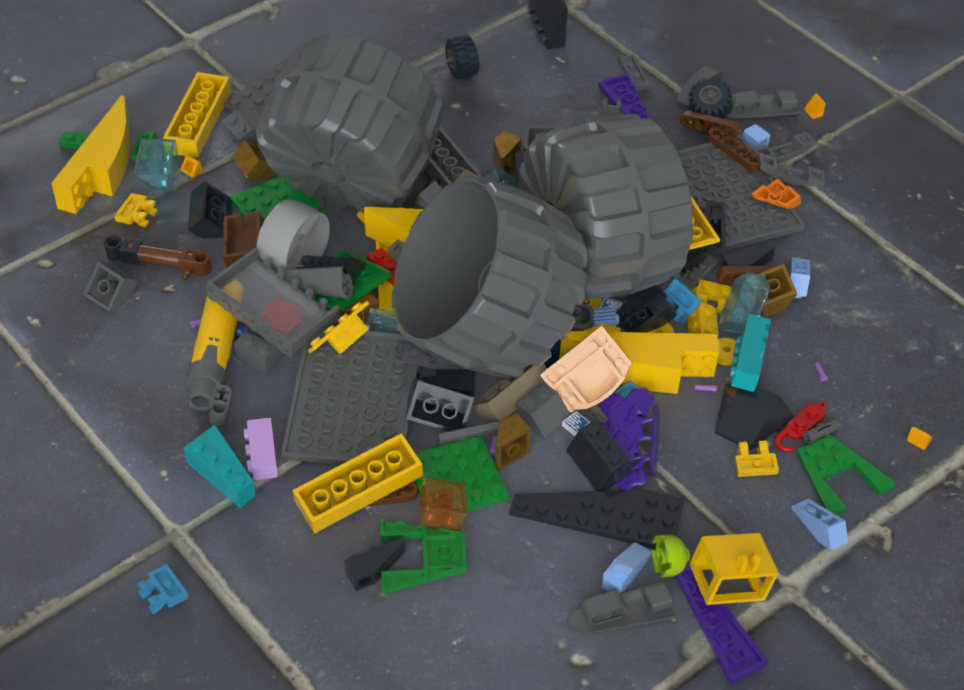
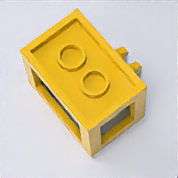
M760 533L702 536L689 564L706 605L765 601L779 574ZM702 570H712L714 577L710 586ZM760 577H766L763 584L760 580ZM747 578L753 591L716 594L722 580Z

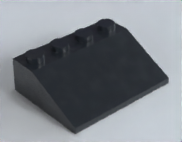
M530 0V5L527 6L528 14L532 16V22L536 25V30L541 36L542 44H545L547 50L565 47L568 7L565 1Z

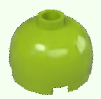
M674 535L655 536L653 544L656 543V550H652V562L655 572L661 573L660 578L678 575L684 570L687 561L690 559L689 549L686 548L680 538Z

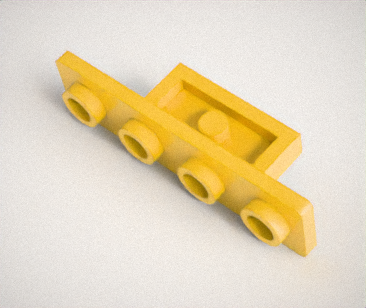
M695 287L692 291L700 298V290L698 287ZM701 302L692 316L687 314L689 334H717V337L719 336L715 307Z
M366 301L363 304L358 302L351 308L353 312L349 316L345 313L337 320L339 324L336 327L331 325L324 331L326 335L322 339L318 336L310 343L312 347L308 352L312 353L326 340L329 341L339 354L345 351L369 330L357 316L369 302Z

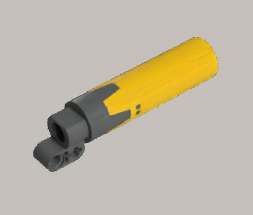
M234 280L222 290L242 304L245 293L244 287L237 280ZM207 296L185 384L186 388L191 392L189 406L198 411L210 410L209 422L215 426H222L227 420L232 390L224 385L238 320L234 315L225 311L219 304L211 301Z

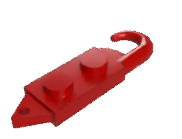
M826 401L815 404L810 402L776 435L774 438L775 446L783 452H790L796 449V446L786 447L782 445L781 441L785 437L802 440L805 431L815 428L826 417Z

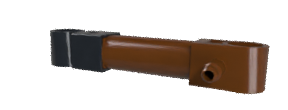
M117 235L108 236L104 240L106 256L111 261L121 259V262L139 265L140 262L179 268L180 272L183 273L182 278L184 280H187L191 274L206 276L212 269L210 255L204 250L183 248L180 251L145 245L142 240L127 237L122 242L121 237Z

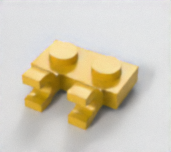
M131 193L115 214V221L130 225L135 221L138 225L146 228L149 224V220H145L147 213L155 216L158 212L156 208H153L156 202L153 200L148 201L147 196Z
M700 279L698 285L702 302L706 304L708 300L718 302L716 312L723 314L726 304L732 305L736 293L735 287Z
M759 441L757 454L749 455L747 442H739L737 456L734 459L738 477L778 474L779 467L776 454L769 453L767 441Z

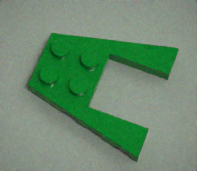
M830 434L797 449L796 455L805 473L808 474L811 480L812 488L816 490L819 496L818 500L821 506L835 515L845 512L846 505L824 480L853 467L877 495L895 486V482Z
M380 518L381 541L397 540L402 537L404 540L423 539L424 569L381 571L382 594L467 572L465 532L443 528L434 530L426 528L425 525L418 524V527L406 525V522L396 521V523H392Z

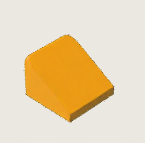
M816 93L804 110L812 119L819 118L824 114L826 103Z

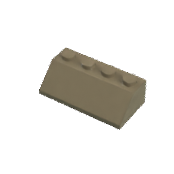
M544 363L541 366L529 365L525 367V371L521 376L500 378L473 401L471 411L487 423L501 421L511 413H515L516 404L541 383L547 384L540 376L547 370Z

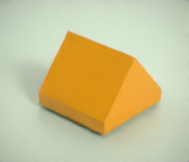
M186 154L180 170L194 178L204 170L200 161Z
M912 427L906 441L925 450L933 438L924 431Z

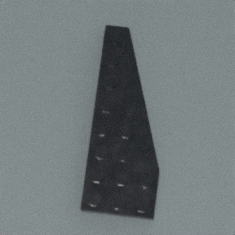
M648 490L515 494L509 515L631 544L636 542L641 546L656 549V543L653 544L655 536L665 534L676 536L685 499Z

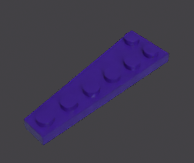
M628 73L599 81L598 87L612 105L617 106L618 99L622 100L621 112H623V115L637 114L641 119L652 120L650 114L645 110L646 106L640 100L639 93L634 89L635 85Z
M690 565L675 576L730 684L768 665V660L725 604L706 605Z

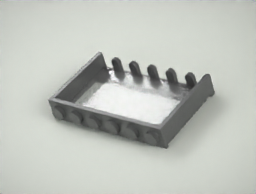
M255 247L207 282V296L211 301L219 304L225 311L234 315L237 320L249 326L252 331L264 337L267 342L275 345L282 353L292 357L297 350L339 319V307L336 305L329 311L327 309L328 302L325 298L320 299L319 303L313 299L314 292L311 288H307L305 293L299 289L300 282L297 278H293L290 283L285 279L286 272L283 268L278 269L277 273L272 270V262L269 258L264 260V264L258 260V249Z

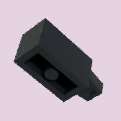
M656 285L628 295L624 298V304L616 312L619 316V321L625 320L659 293H662L665 298L667 295Z
M436 370L435 376L421 377V380L470 394L473 397L475 396V371Z

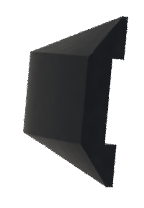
M731 383L725 384L715 434L736 444L747 442L748 450H752L759 445V441H765L769 435L775 431H780L782 426L794 418V415L782 398L757 385L755 391L751 392L731 386Z

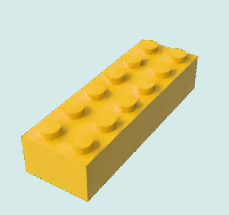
M201 72L196 73L163 136L166 153L182 156L188 154L191 157L199 158L224 108V103L231 94L229 77Z
M401 433L292 490L294 501L315 534L422 477L423 468L421 461Z

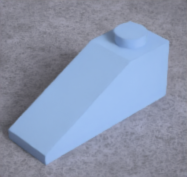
M792 257L790 278L797 291L795 298L806 297L810 280V260Z
M809 498L791 506L794 513L820 544L833 550L848 543L846 523L842 518Z
M634 542L616 557L604 572L602 588L608 592L619 591L620 594L625 593L652 556V551Z

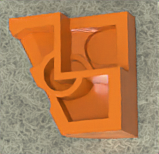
M778 178L767 187L762 185L751 193V196L755 199L786 209H792L801 204V196L790 186L786 187Z

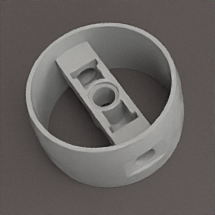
M287 199L280 202L269 213L259 232L257 240L259 261L264 264V260L269 258L272 262V270L277 272L280 268L296 269V265L302 256H323L330 235V223L327 216L300 201Z

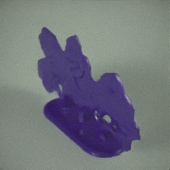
M635 388L625 399L613 392L601 401V412L608 418L606 423L601 424L628 458L630 464L635 459H642L638 460L639 464L631 466L632 474L613 485L619 486L621 490H631L633 486L643 485L647 481L648 476L642 470V466L647 460H650L652 475L656 477L660 414L658 403L654 404L653 416L646 412L655 399L652 394L648 393L647 388ZM642 413L644 417H638V414ZM652 421L651 435H646L642 425ZM651 440L650 454L643 455L639 451L638 444L640 441ZM637 452L640 456H635L634 453Z

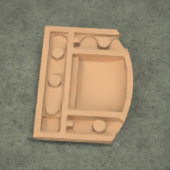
M601 326L540 376L549 387L558 392L568 411L574 412V410L590 408L610 396L623 382L628 368L631 366V361L603 326Z

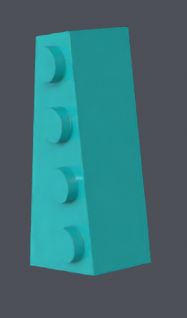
M748 314L742 335H738L735 342L731 363L732 368L729 377L732 378L731 386L751 392L755 391L760 377L763 355L766 348L765 343L771 323L770 319Z
M215 425L184 447L186 463L239 508L256 496L254 481Z

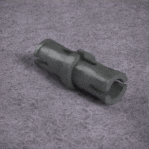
M837 418L824 424L819 423L815 428L805 431L803 439L807 444H810L820 438L827 437L829 434L840 430L841 423Z

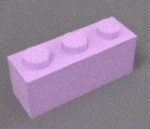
M271 418L247 420L248 429H244L245 441H249V444L245 445L246 456L251 457V460L247 461L248 473L252 472L253 480L277 478Z

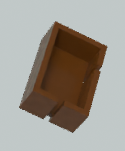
M260 211L244 213L248 228H245L241 214L224 216L223 260L226 268L255 247L257 248L259 232L264 223Z

